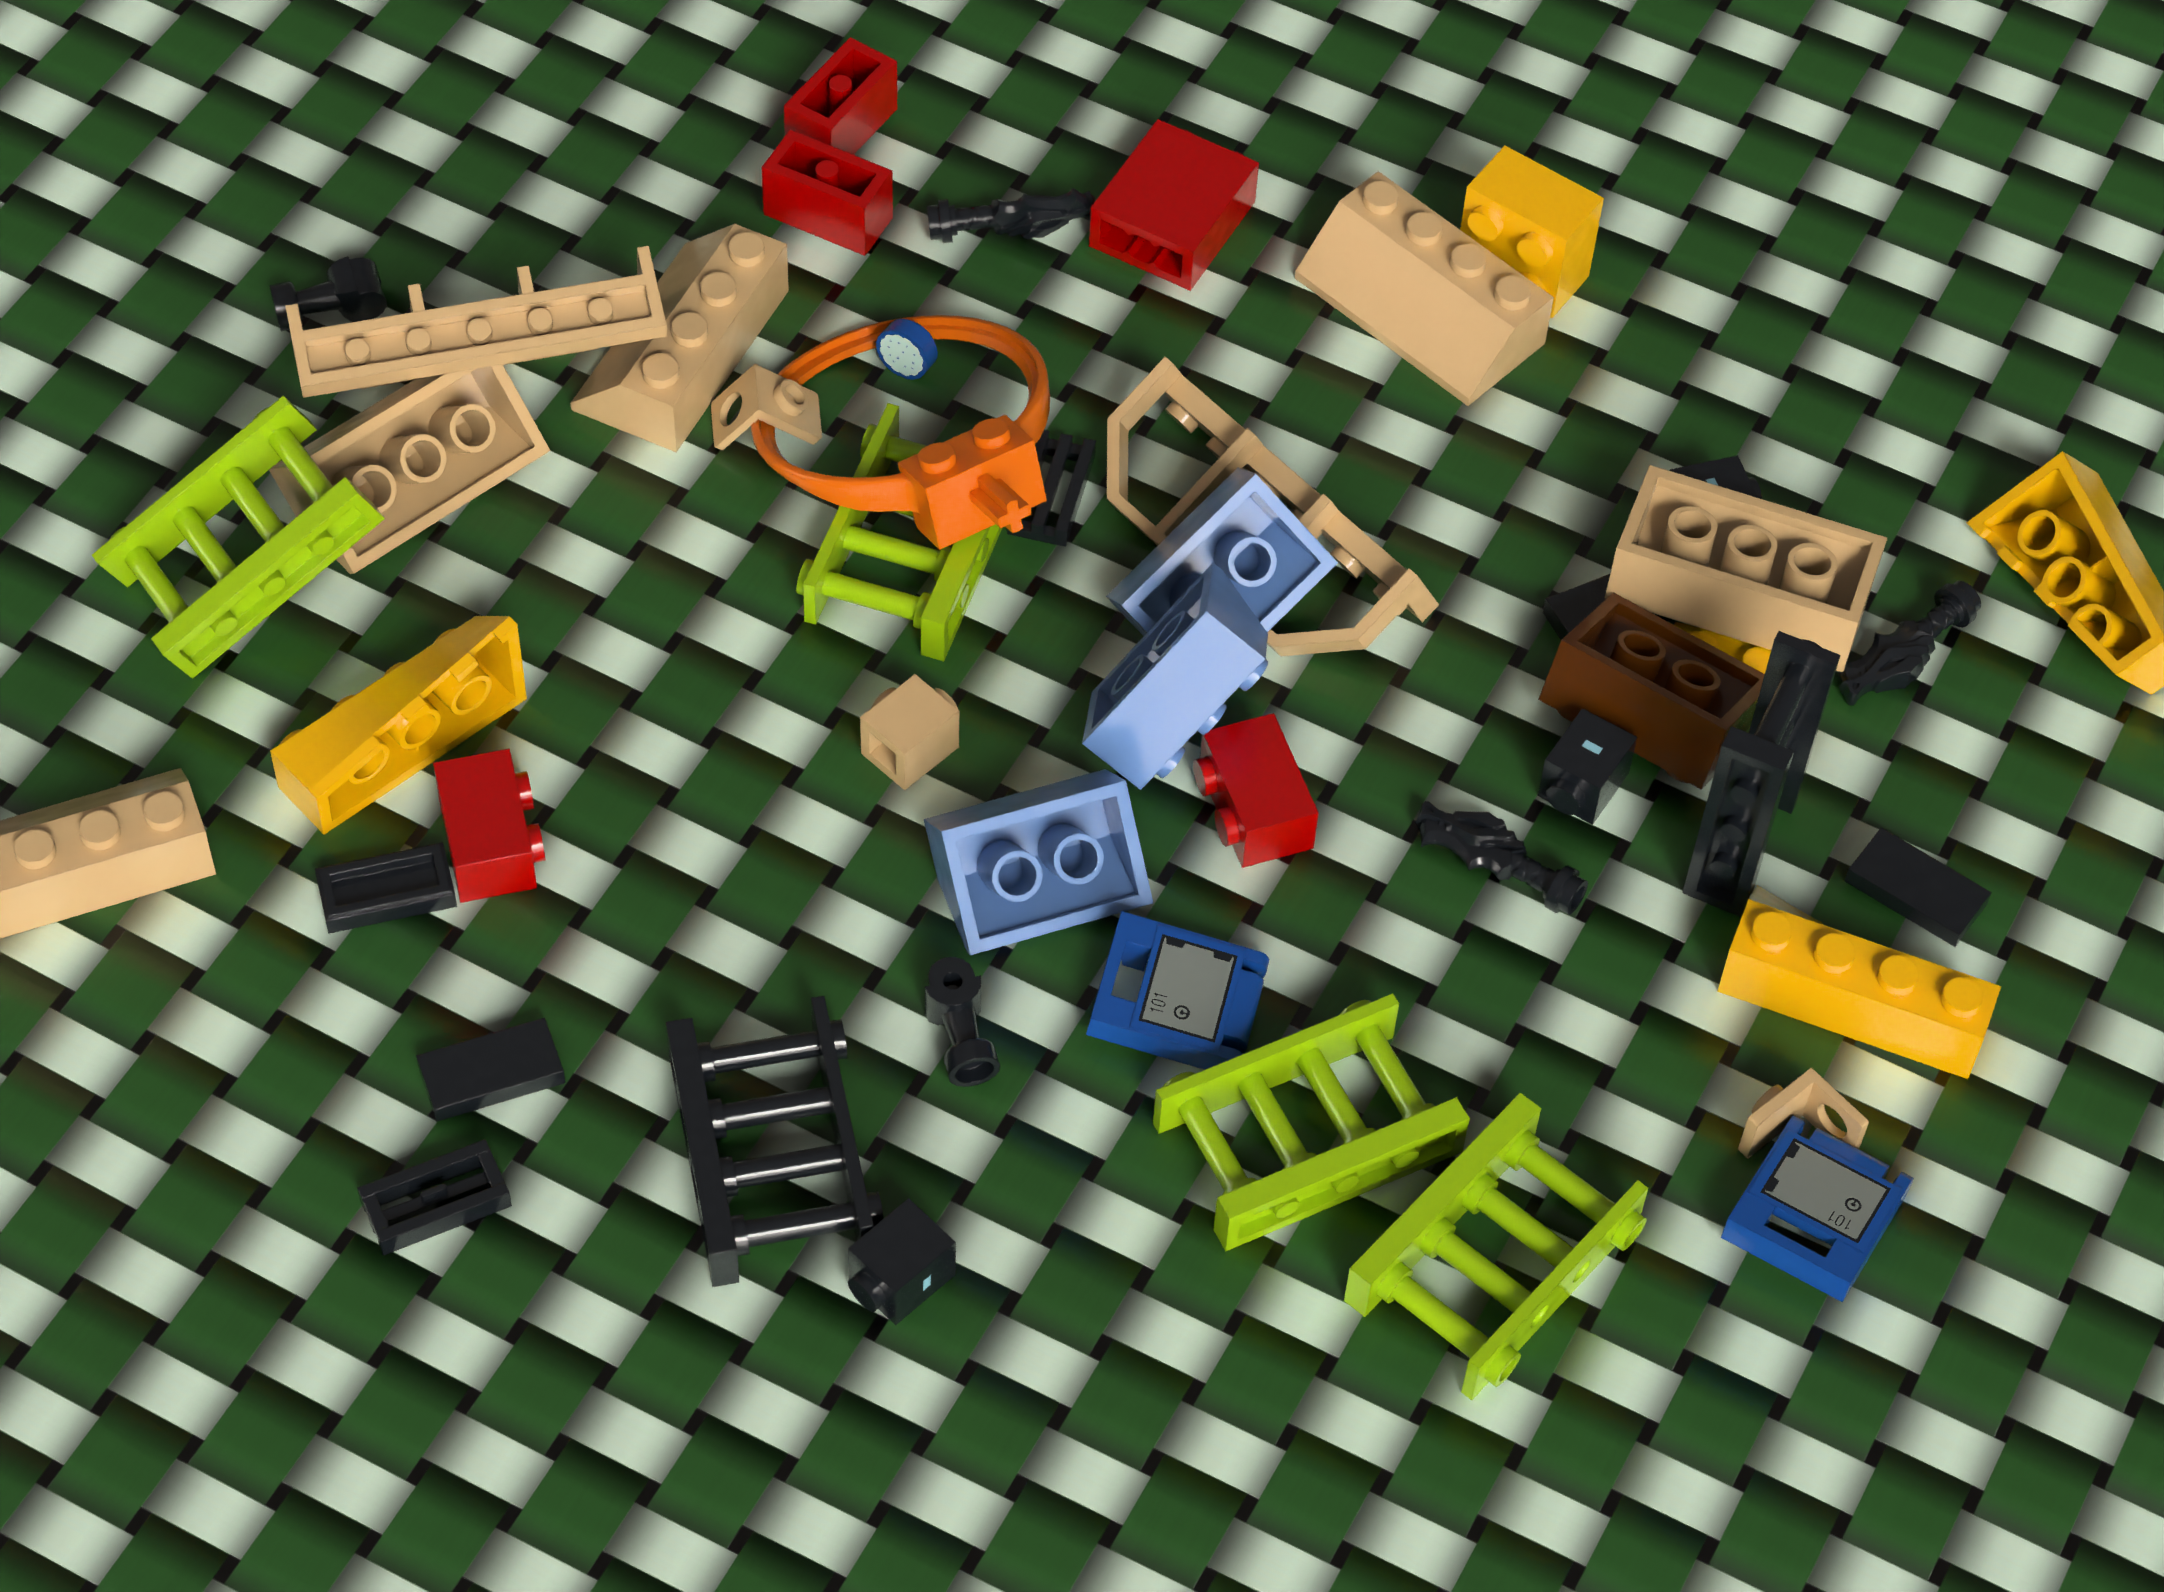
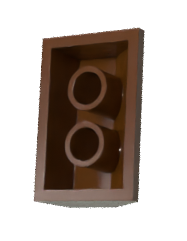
M1613 592L1561 640L1538 700L1556 709L1562 717L1573 722L1583 708L1637 736L1634 753L1665 769L1667 774L1673 779L1683 783H1690L1702 790L1714 777L1721 747L1731 726L1745 732L1749 728L1765 674Z

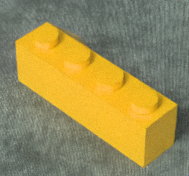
M2062 451L1966 522L1997 551L1998 556L2011 569L2017 571L2034 588V592L2047 606L2053 608L2068 623V627L2116 676L2151 695L2164 686V591L2096 471Z
M474 616L458 628L443 632L432 645L406 662H399L390 667L382 678L356 695H350L341 699L330 712L309 726L288 734L277 747L270 750L278 788L325 835L525 701L527 695L517 623L510 616Z
M1757 885L1748 899L1729 949L1717 992L1968 1079L1984 1040L2001 986L1828 927Z

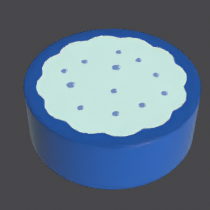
M908 319L892 321L878 336L876 341V350L883 364L891 372L905 379L914 380L921 378L935 363L938 356L937 346L930 333L920 324Z

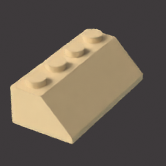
M1379 171L1338 202L1295 270L1296 280L1467 406L1482 396L1546 342L1554 297Z
M737 224L727 226L684 244L657 282L667 325V337L611 346L571 401L572 411L671 451L677 452L789 291L787 244Z
M503 364L415 379L304 447L332 486L346 477L374 503L385 518L336 559L349 574H355L551 451ZM283 461L278 462L269 470L296 517L313 504L311 498Z
M1649 465L1616 548L1605 598L1607 599L1614 592L1651 613L1772 650L1778 631L1799 639L1810 640L1824 649L1841 655L1836 671L1843 672L1876 576L1887 537Z
M178 768L0 820V939L216 875L206 831L189 780L183 770Z

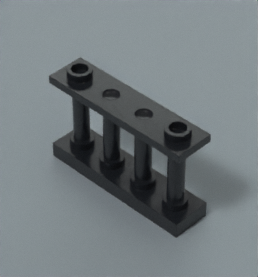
M1778 631L1773 642L1749 733L1731 726L1722 744L1683 894L1742 917L1748 899L1754 891L1777 809L1792 814L1796 806L1841 655L1824 649L1810 640L1799 639Z
M824 996L811 998L812 1031L711 1047L709 1041L697 1043L692 1018L666 1022L669 1060L712 1287L739 1283L738 1256L749 1255V1247L854 1229L856 1241H858L884 1219L878 1190L866 1192L838 1060L847 1059V1045L842 1020H829ZM818 1057L824 1087L722 1104L721 1098L708 1100L705 1082L716 1081L715 1074ZM830 1113L836 1142L834 1145L734 1162L732 1155L719 1157L716 1139L727 1138L726 1131ZM842 1171L848 1199L847 1203L744 1220L743 1214L730 1215L727 1197L738 1196V1188Z

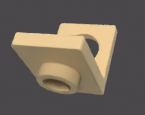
M757 364L751 366L711 402L714 447L720 450H724L757 420H761L812 445L822 438L818 394L793 380L786 379ZM741 396L742 405L737 418L730 425H727L729 409L733 402Z
M1810 1068L1786 1088L1777 1084L1759 1098L1752 1109V1114L1747 1119L1738 1150L1746 1158L1751 1157L1779 1135L1793 1115L1798 1118L1803 1116L1815 1128H1819L1859 1149L1869 1121L1814 1069ZM1824 1105L1830 1106L1841 1116L1846 1125L1847 1132L1840 1130L1832 1123L1825 1111Z

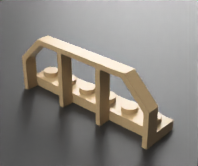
M649 246L637 248V275L534 292L528 265L517 267L519 295L425 310L419 283L408 285L411 313L309 330L302 329L298 304L286 305L302 396L305 398L359 388L365 389L413 381L418 378L501 364L507 365L667 337V325Z
M1164 357L1107 418V500L1157 546L1238 467H1245L1248 471L1256 473L1278 498L1282 499L1294 510L1292 513L1316 539L1322 534L1335 546L1330 554L1350 575L1357 579L1364 571L1378 583L1372 592L1379 601L1354 628L1276 634L1270 629L1267 632V645L1281 657L1366 649L1390 622L1405 609L1409 610L1423 623L1439 605L1418 575L1411 569H1405L1344 516L1324 494L1320 495L1268 450L1248 428L1245 430L1184 377L1168 358ZM1165 394L1171 401L1165 411L1190 434L1199 427L1210 436L1211 439L1205 446L1218 460L1155 526L1128 502V433L1154 403Z

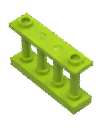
M284 395L270 407L260 411L251 423L127 526L117 530L108 542L92 554V557L101 567L127 588L137 579L168 621V624L155 634L151 640L164 657L192 679L385 519L374 503L346 477L332 486L301 445L304 440L317 430L316 427ZM280 460L284 462L313 501L312 505L286 526L283 525L253 484ZM233 499L265 541V544L238 566L235 565L205 524ZM185 539L217 582L189 607L157 564Z
M887 403L878 425H868L861 443L860 457L862 459L853 478L885 476L891 461L900 462L918 454L922 448L927 446L899 438V406ZM839 506L815 559L807 558L798 576L796 591L797 594L804 597V622L816 625L828 598H836L912 620L913 627L921 629V655L945 661L1002 528L1000 529L995 524L954 543L952 547L947 546L940 551L862 529L861 526L868 511H859ZM893 511L913 517L912 511ZM853 551L934 574L936 584L932 593L923 592L919 597L840 574L849 552Z
M1393 993L1373 1002L1370 1000L1355 1002L1336 1017L1196 1074L1194 1072L1180 1073L1169 1079L1161 1088L1156 1089L1153 1125L1158 1134L1186 1124L1224 1190L1223 1194L1217 1197L1213 1231L1225 1252L1463 1152L1470 1118L1458 1098L1456 1097L1437 1106L1431 1103L1426 1104L1387 1041L1394 1036L1399 1002ZM1363 1051L1401 1113L1402 1120L1377 1131L1374 1128H1367L1329 1064ZM1304 1075L1344 1143L1319 1155L1307 1153L1270 1088ZM1245 1099L1283 1163L1284 1168L1259 1180L1248 1178L1213 1119L1212 1112Z
M1519 1093L1349 1268L1344 1301L1364 1317L1382 1299L1388 1304L1394 1300L1468 1356L1470 1359L1468 1360L1461 1393L1470 1400H1473L1489 1382L1498 1387L1509 1377L1521 1358V1354L1518 1352L1520 1348L1615 1247L1625 1251L1636 1240L1647 1222V1218L1641 1215L1649 1188L1639 1180L1615 1204L1538 1146L1540 1139L1535 1136L1541 1108L1522 1093ZM1509 1167L1515 1171L1523 1168L1597 1224L1573 1248L1499 1192L1496 1180ZM1467 1211H1470L1472 1214H1477L1481 1211L1555 1267V1269L1533 1292H1530L1454 1234L1456 1230L1454 1224ZM1425 1254L1431 1259L1438 1255L1509 1309L1512 1315L1488 1338L1412 1279L1413 1270L1411 1269Z

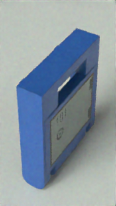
M1121 911L1086 1035L1204 1070L1245 1054L1264 984L1263 978L1269 965V957L1257 950ZM1121 961L1123 966L1140 971L1145 970L1136 1002L1111 995Z
M1793 1115L1729 1215L1721 1238L1843 1302L1905 1199L1914 1178L1901 1172L1893 1183L1885 1180L1884 1178L1890 1165L1819 1128H1816L1809 1140L1802 1137L1801 1134L1805 1121ZM1772 1215L1831 1245L1832 1247L1827 1256L1823 1257L1768 1228Z

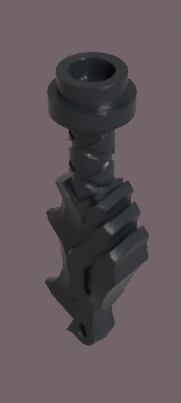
M1075 188L1058 197L1023 194L1016 201L995 199L988 206L983 205L955 209V205H949L948 199L938 200L937 205L927 206L931 240L942 239L943 243L953 242L952 236L958 235L957 231L994 227L998 235L1008 233L1012 237L1021 234L1025 239L1043 238L1065 226L1072 219L1090 218L1091 206L1096 200L1090 191L1082 194Z
M1960 580L1953 584H1945L1936 591L1934 595L1936 606L1927 613V616L1922 617L1917 622L1915 620L1900 622L1898 628L1891 634L1883 635L1875 632L1873 644L1867 653L1857 661L1847 662L1844 671H1839L1842 681L1839 689L1846 703L1854 706L1858 699L1867 692L1874 690L1876 693L1888 690L1904 689L1911 681L1916 680L1930 660V655L1936 649L1934 639L1939 636L1943 629L1946 630L1951 625L1963 628L1975 620L1977 611L1981 608V599L1975 589L1968 583Z
M1429 801L1422 803L1420 814L1415 821L1418 829H1420L1421 847L1428 844L1441 845L1458 855L1469 871L1474 868L1483 867L1493 872L1500 880H1509L1512 876L1521 882H1526L1532 888L1540 892L1543 891L1545 908L1555 913L1563 911L1571 915L1580 905L1588 887V881L1579 877L1580 872L1569 865L1554 871L1526 856L1527 850L1524 842L1517 840L1514 831L1507 830L1504 820L1496 818L1490 812L1455 811L1451 814L1439 810Z

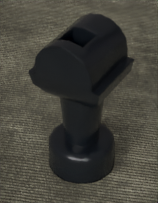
M349 256L337 260L327 271V282L299 291L295 290L294 284L290 281L269 285L281 332L290 330L286 305L298 304L301 324H303L302 315L334 310H339L343 317L351 322L369 320L381 315L387 307V300L381 289V279L377 266L372 260L363 257L349 259Z
M945 957L936 961L929 970L928 986L925 987V1016L930 1023L945 1025L953 1045L947 1050L944 1057L949 1081L961 1087L975 1086L989 1081L1000 1070V1063L993 1043L987 1039L979 1038L976 1017L981 1012V975L975 976L971 965L964 959Z

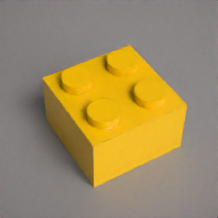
M1504 145L1467 186L1460 230L1553 296L1550 318H1553L1589 277L1604 198Z

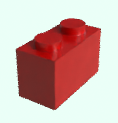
M850 37L784 104L785 135L791 129L854 155L898 109L897 61Z
M791 129L762 166L764 215L866 256L893 219V170Z
M1272 713L1214 728L1205 735H1202L1200 758L1193 761L1195 781L1202 796L1211 795L1216 807L1215 824L1219 838L1225 847L1233 846L1241 867L1244 868L1314 849L1319 812L1275 714Z
M510 748L434 762L438 797L460 903L536 889L534 863L546 861L539 823L526 825L523 811L534 809L527 771L515 773Z

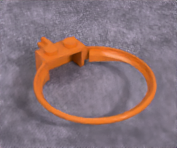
M947 315L900 318L920 324L930 333L933 339L971 342L992 348L1006 355L1021 369L1026 378L1029 391L1027 405L1015 421H1012L1004 414L998 418L983 420L976 424L973 429L947 441L927 445L918 454L897 462L899 471L902 473L890 476L853 478L807 471L790 464L782 456L776 444L774 426L761 420H757L751 425L753 442L760 456L774 471L791 483L821 499L854 510L870 512L912 511L918 530L939 550L995 524L1000 529L1006 527L1012 533L1019 532L1023 529L1021 519L1031 515L1032 507L1047 501L1035 444L1046 427L1050 411L1048 372L1041 354L1028 339L1006 326L991 321ZM894 320L867 325L825 341L797 357L777 374L786 379L793 380L802 386L810 378L829 366L858 353L876 348L878 336Z

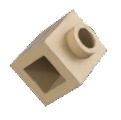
M914 674L898 688L892 687L881 693L871 709L860 717L861 754L903 790H906L959 748V710L956 703L944 690L940 688L933 689Z

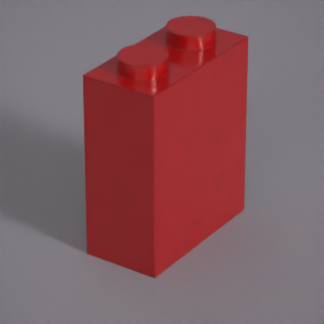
M1157 119L1091 206L1089 247L1191 291L1255 203L1259 162L1245 157L1237 151H1231L1196 136L1188 130L1180 129Z

